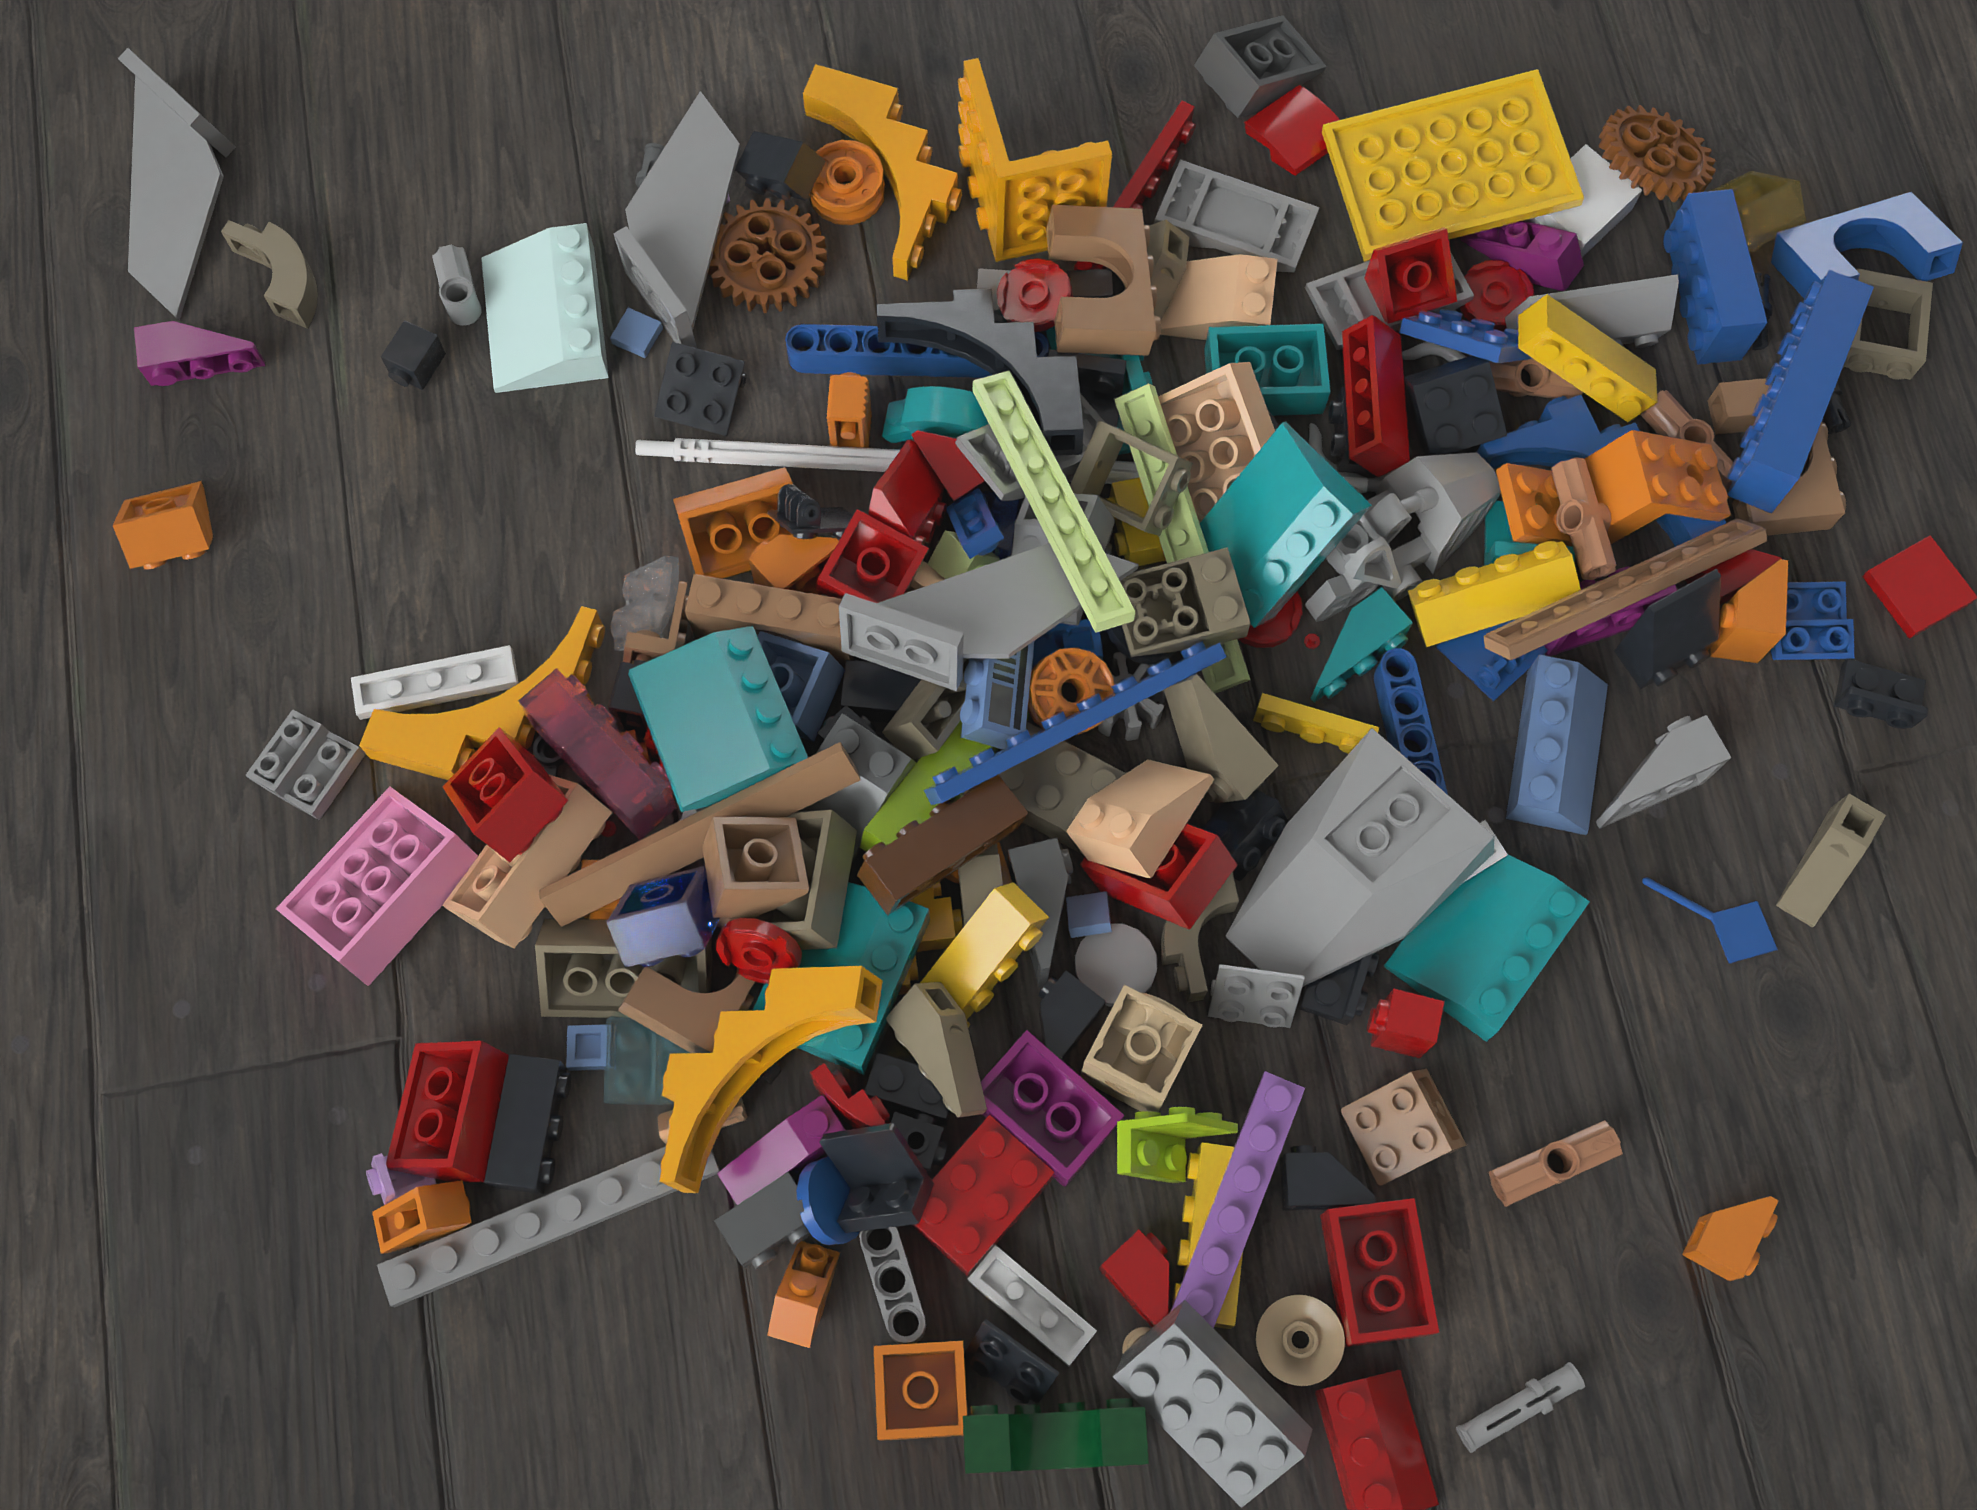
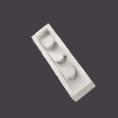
M508 645L351 677L356 715L362 720L370 718L373 709L396 713L508 690L518 684L514 653L511 646Z

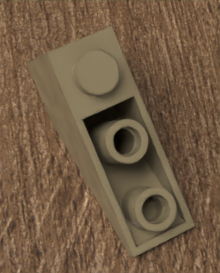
M1167 220L1149 226L1150 241L1147 248V255L1153 256L1154 263L1150 281L1151 285H1155L1157 288V303L1154 309V316H1159L1160 321L1186 271L1189 237Z
M1851 794L1846 795L1833 805L1776 906L1810 927H1814L1868 849L1886 815Z
M941 982L915 983L885 1019L895 1031L896 1039L909 1050L917 1061L920 1072L927 1079L931 1080L942 1095L945 1106L951 1112L955 1113L958 1118L983 1114L987 1107L965 1013Z

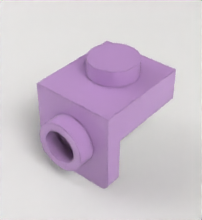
M382 1153L373 1156L371 1162L372 1169L366 1170L372 1194H381L384 1205L418 1186L436 1184L434 1178L387 1169L386 1161L388 1156L383 1157Z

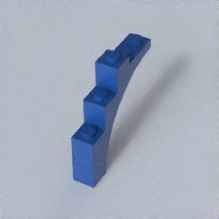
M1582 395L1569 399L1566 396H1562L1546 404L1538 421L1527 422L1516 431L1507 433L1505 437L1480 444L1477 453L1493 469L1499 468L1506 463L1553 467L1560 461L1570 460L1575 457L1585 459L1627 432L1640 430L1636 423H1632L1623 427L1620 424H1615L1599 432ZM1667 513L1655 519L1668 534L1675 547L1726 524L1725 519L1716 522Z

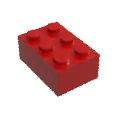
M500 727L442 786L472 833L509 863L518 854H522L529 849L534 841V837L547 823L555 821L560 816L563 806L569 801L534 755Z
M1186 824L1151 879L1088 861L1086 857L1080 865L1100 892L1107 891V895L1190 930L1236 868L1237 863L1218 835Z
M989 1115L932 1179L934 1186L920 1223L912 1224L911 1226L969 1277L992 1248L997 1245L1053 1180L1055 1172Z
M1415 1198L1333 1208L1322 1213L1320 1217L1336 1311L1343 1327L1345 1347L1426 1337L1439 1333Z

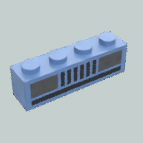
M1034 641L1009 659L969 658V663L964 673V681L967 684L965 702L960 711V720L962 722L961 738L1005 749L1008 747L1005 742L1006 739L1026 730Z

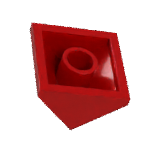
M1447 228L1436 229L1373 250L1364 279L1387 324L1417 315L1420 311H1430L1457 302Z

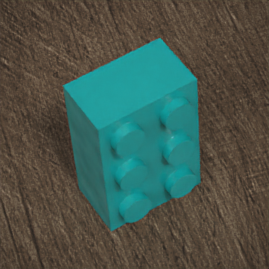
M1324 324L1209 327L1204 348L1206 374L1229 363L1250 362L1266 407L1272 416L1324 413L1330 395Z

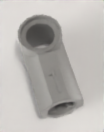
M452 244L439 247L438 251L432 255L440 286V298L452 322L461 326L470 325L479 319L482 309L474 288L466 252L463 247H455Z

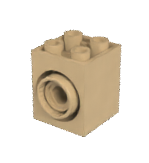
M1124 984L1084 1061L1080 1077L1089 1085L1139 1111L1159 1112L1202 1024L1188 1018L1172 1004L1156 996L1138 992Z

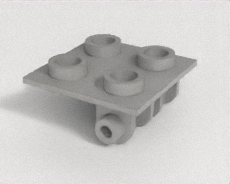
M1220 964L1216 980H1212L1210 996L1212 998L1208 1017L1221 1018L1229 1022L1243 1021L1263 1024L1267 1027L1290 1028L1305 976Z

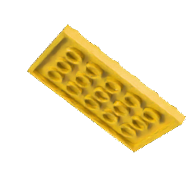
M1538 69L1323 124L1322 135L1364 261L1371 259L1373 250L1443 227L1447 228L1450 240L1581 206L1584 200L1580 184Z

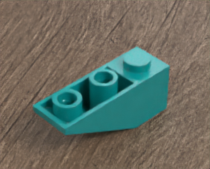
M1383 587L1351 609L1311 696V700L1314 703L1325 695L1328 699L1334 697L1346 687L1347 683L1345 680L1355 673L1359 677L1363 676L1378 663L1377 657L1388 650L1401 648L1408 641L1406 635L1413 622Z

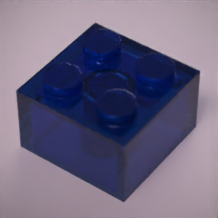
M705 866L629 885L606 922L625 968L641 964L642 967H650L660 963L667 957L679 954L681 957H691L705 949L720 918H713Z

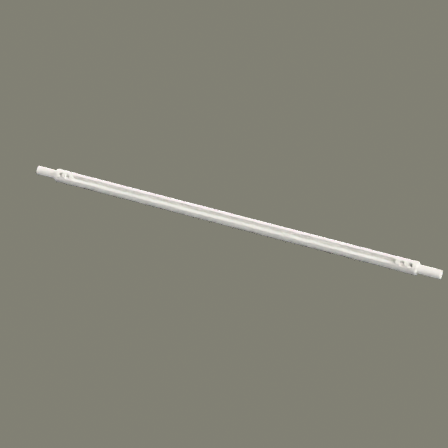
M675 438L674 442L636 441V455L674 457V461L885 472L900 451L896 449ZM1115 461L1105 483L1112 484L1113 482L1138 478L1139 474L1135 462ZM1066 475L1065 477L1067 481L1072 482L1074 475ZM1342 476L1353 487L1358 488L1360 493L1367 492V478Z

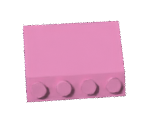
M389 787L281 902L276 910L364 984L369 986L404 946L412 940L414 935L433 914L441 908L478 855L454 832L396 790Z

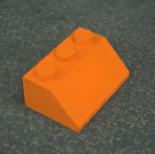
M786 467L673 499L695 574L723 579L750 571L748 558L751 557L753 550L760 543L766 540L771 541L779 534L793 535L767 514V510H777L779 490L784 485L793 484Z

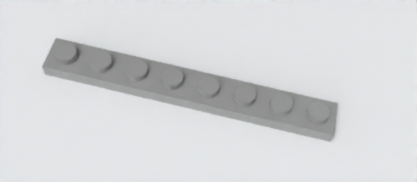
M666 1146L378 1264L377 1267L389 1305L397 1307L678 1191L659 1182L661 1161L665 1154ZM711 1150L707 1159L702 1180L714 1176L720 1171L713 1150Z

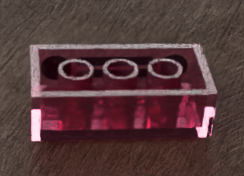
M556 668L519 699L518 702L530 725L624 825L641 840L677 808L672 796L674 792L667 774L657 762L651 765L648 764V761L642 755L644 750L628 732L623 736L620 735L621 733L614 725L615 719L604 706L598 703L593 707V703L586 696L588 691L574 675L571 674L566 678Z

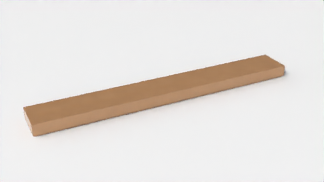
M1738 518L1486 633L1484 635L1485 648L1508 660L1518 658L1767 542L1766 529Z
M841 742L540 889V900L561 927L703 858L702 845L713 817L785 818L860 781L859 771Z

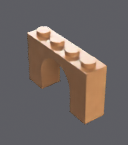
M1052 205L1046 228L1049 260L1086 261L1101 264L1115 272L1126 288L1122 293L1108 298L1061 297L1054 321L1057 352L1148 356L1153 340H1158L1160 337L1161 321L1159 316H1154V309L1157 303V288L1155 285H1151L1150 281L1154 263L1153 256L1147 255L1150 228L1149 225H1144L1142 209Z
M1766 378L1718 384L1708 399L1715 435L1746 432L1750 425H1754L1757 418L1752 416L1754 408L1761 395H1766L1769 388L1768 385H1765ZM1824 422L1820 424L1799 480L1772 514L1735 499L1732 506L1736 519L1738 518L1765 528L1766 535L1828 530L1845 514L1846 499L1844 493L1839 491L1836 479L1837 464L1834 457L1830 456L1827 444L1828 429Z
M693 574L685 613L695 640L718 631L753 626L756 630L783 634L800 641L804 645L827 651L844 669L846 660L854 661L855 656L842 652L839 604L842 599Z
M704 866L681 905L722 929L727 922L738 918H713L706 868ZM645 966L618 1011L690 1053H713L714 1033L718 1028L720 1012L747 1011L754 999V996L748 993L755 981L748 980L738 974L739 968L737 967L732 983L726 988L712 993H697L681 987Z

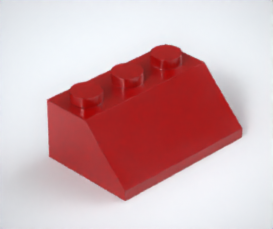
M906 441L874 486L868 515L925 546V542L930 543L936 525L940 526L942 524L947 504L942 502L945 487L916 442Z
M483 1041L415 1043L386 1161L387 1169L450 1182H484L509 1055Z
M1401 1370L1315 1391L1347 1510H1425L1439 1505Z

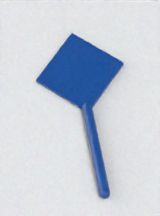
M1648 877L1643 878L1642 883L1711 920L1729 964L1778 950L1758 901L1713 913Z

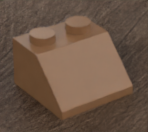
M712 818L702 849L713 918H755L808 893L809 885L796 818Z

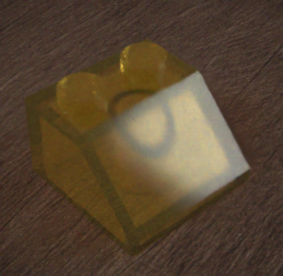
M1749 171L1711 190L1733 189L1749 253L1760 250L1761 245L1776 239L1777 232L1806 223L1801 186L1798 180Z

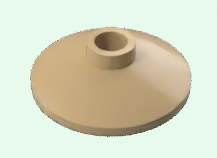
M1291 1295L1277 1300L1264 1312L1257 1327L1256 1346L1262 1363L1273 1376L1291 1385L1308 1386L1323 1381L1336 1370L1344 1353L1345 1336L1339 1318L1327 1304L1311 1296ZM1304 1331L1308 1335L1309 1343L1305 1348H1297L1293 1345L1292 1335L1295 1332Z

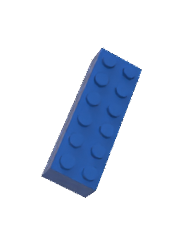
M1830 269L1820 283L1812 282L1803 302L1798 303L1789 322L1793 324L1791 333H1786L1777 351V354L1781 355L1779 363H1774L1766 378L1765 385H1768L1769 388L1766 395H1761L1754 408L1752 416L1757 417L1754 425H1750L1741 440L1740 447L1744 448L1741 457L1735 459L1727 475V479L1732 481L1727 494L1729 497L1772 514L1799 480L1874 289L1873 286Z

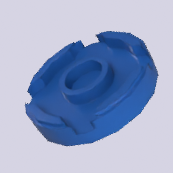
M829 1156L813 1161L805 1166L799 1176L796 1190L797 1201L802 1200L804 1211L800 1212L804 1225L815 1239L824 1245L844 1244L856 1238L860 1231L845 1233L837 1222L851 1188Z

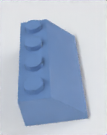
M1539 654L1527 671L1506 819L1587 835L1608 684L1579 662Z

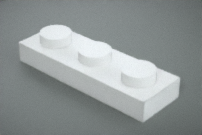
M996 1245L968 1278V1281L1068 1367L1097 1331Z

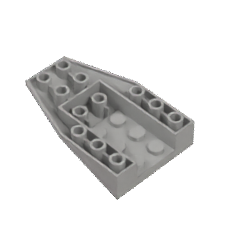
M1371 728L1286 824L1226 934V938L1259 970L1305 976L1303 986L1404 939L1494 854L1495 836Z

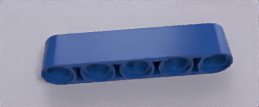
M1402 648L1388 650L1383 655L1374 673V684L1387 740L1448 795L1415 658L1409 651ZM1386 667L1398 668L1402 671L1403 677L1392 676ZM1403 703L1411 709L1412 714L1405 715L1400 713L1396 709L1395 704ZM1412 740L1416 742L1421 752L1409 751L1405 747L1404 741Z

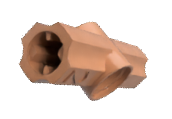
M1535 359L1504 363L1489 361L1496 391L1508 392L1516 397L1530 395L1552 399L1566 396L1569 399L1583 394L1581 390ZM1522 369H1525L1530 375L1531 381L1529 386L1525 385L1521 380Z
M1667 390L1657 393L1658 403L1640 415L1658 435L1710 444L1718 459L1717 467L1722 485L1727 491L1732 484V481L1727 479V475L1733 462L1713 441L1714 432L1711 426L1703 420L1693 419Z
M1575 457L1570 460L1560 461L1552 467V477L1561 504L1556 516L1557 526L1562 533L1570 535L1582 579L1594 580L1606 577L1616 571L1615 566L1617 565L1607 534L1611 523L1610 510L1605 504L1598 503L1585 459Z
M1606 1120L1490 1171L1491 1186L1497 1198L1507 1207L1622 1155L1621 1142L1614 1128L1610 1127ZM1549 1153H1554L1562 1159L1564 1165L1562 1174L1555 1173L1548 1166L1547 1156Z

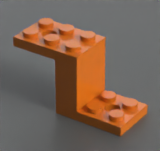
M1631 430L1585 458L1598 503L1605 504L1611 513V523L1607 531L1610 544L1666 513L1716 522L1731 516L1727 503V491L1722 485L1717 467L1718 459L1710 444ZM1506 463L1496 469L1513 542L1541 544L1548 541H1563L1566 546L1573 547L1570 535L1562 533L1557 526L1556 516L1561 504L1552 477L1553 471Z

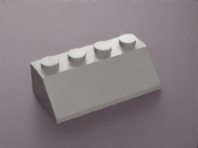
M1677 274L1556 292L1548 295L1620 345L1635 343V348H1643L1657 344L1659 342L1658 338L1671 330L1679 280ZM1546 294L1528 297L1505 317L1507 329L1518 330V315Z

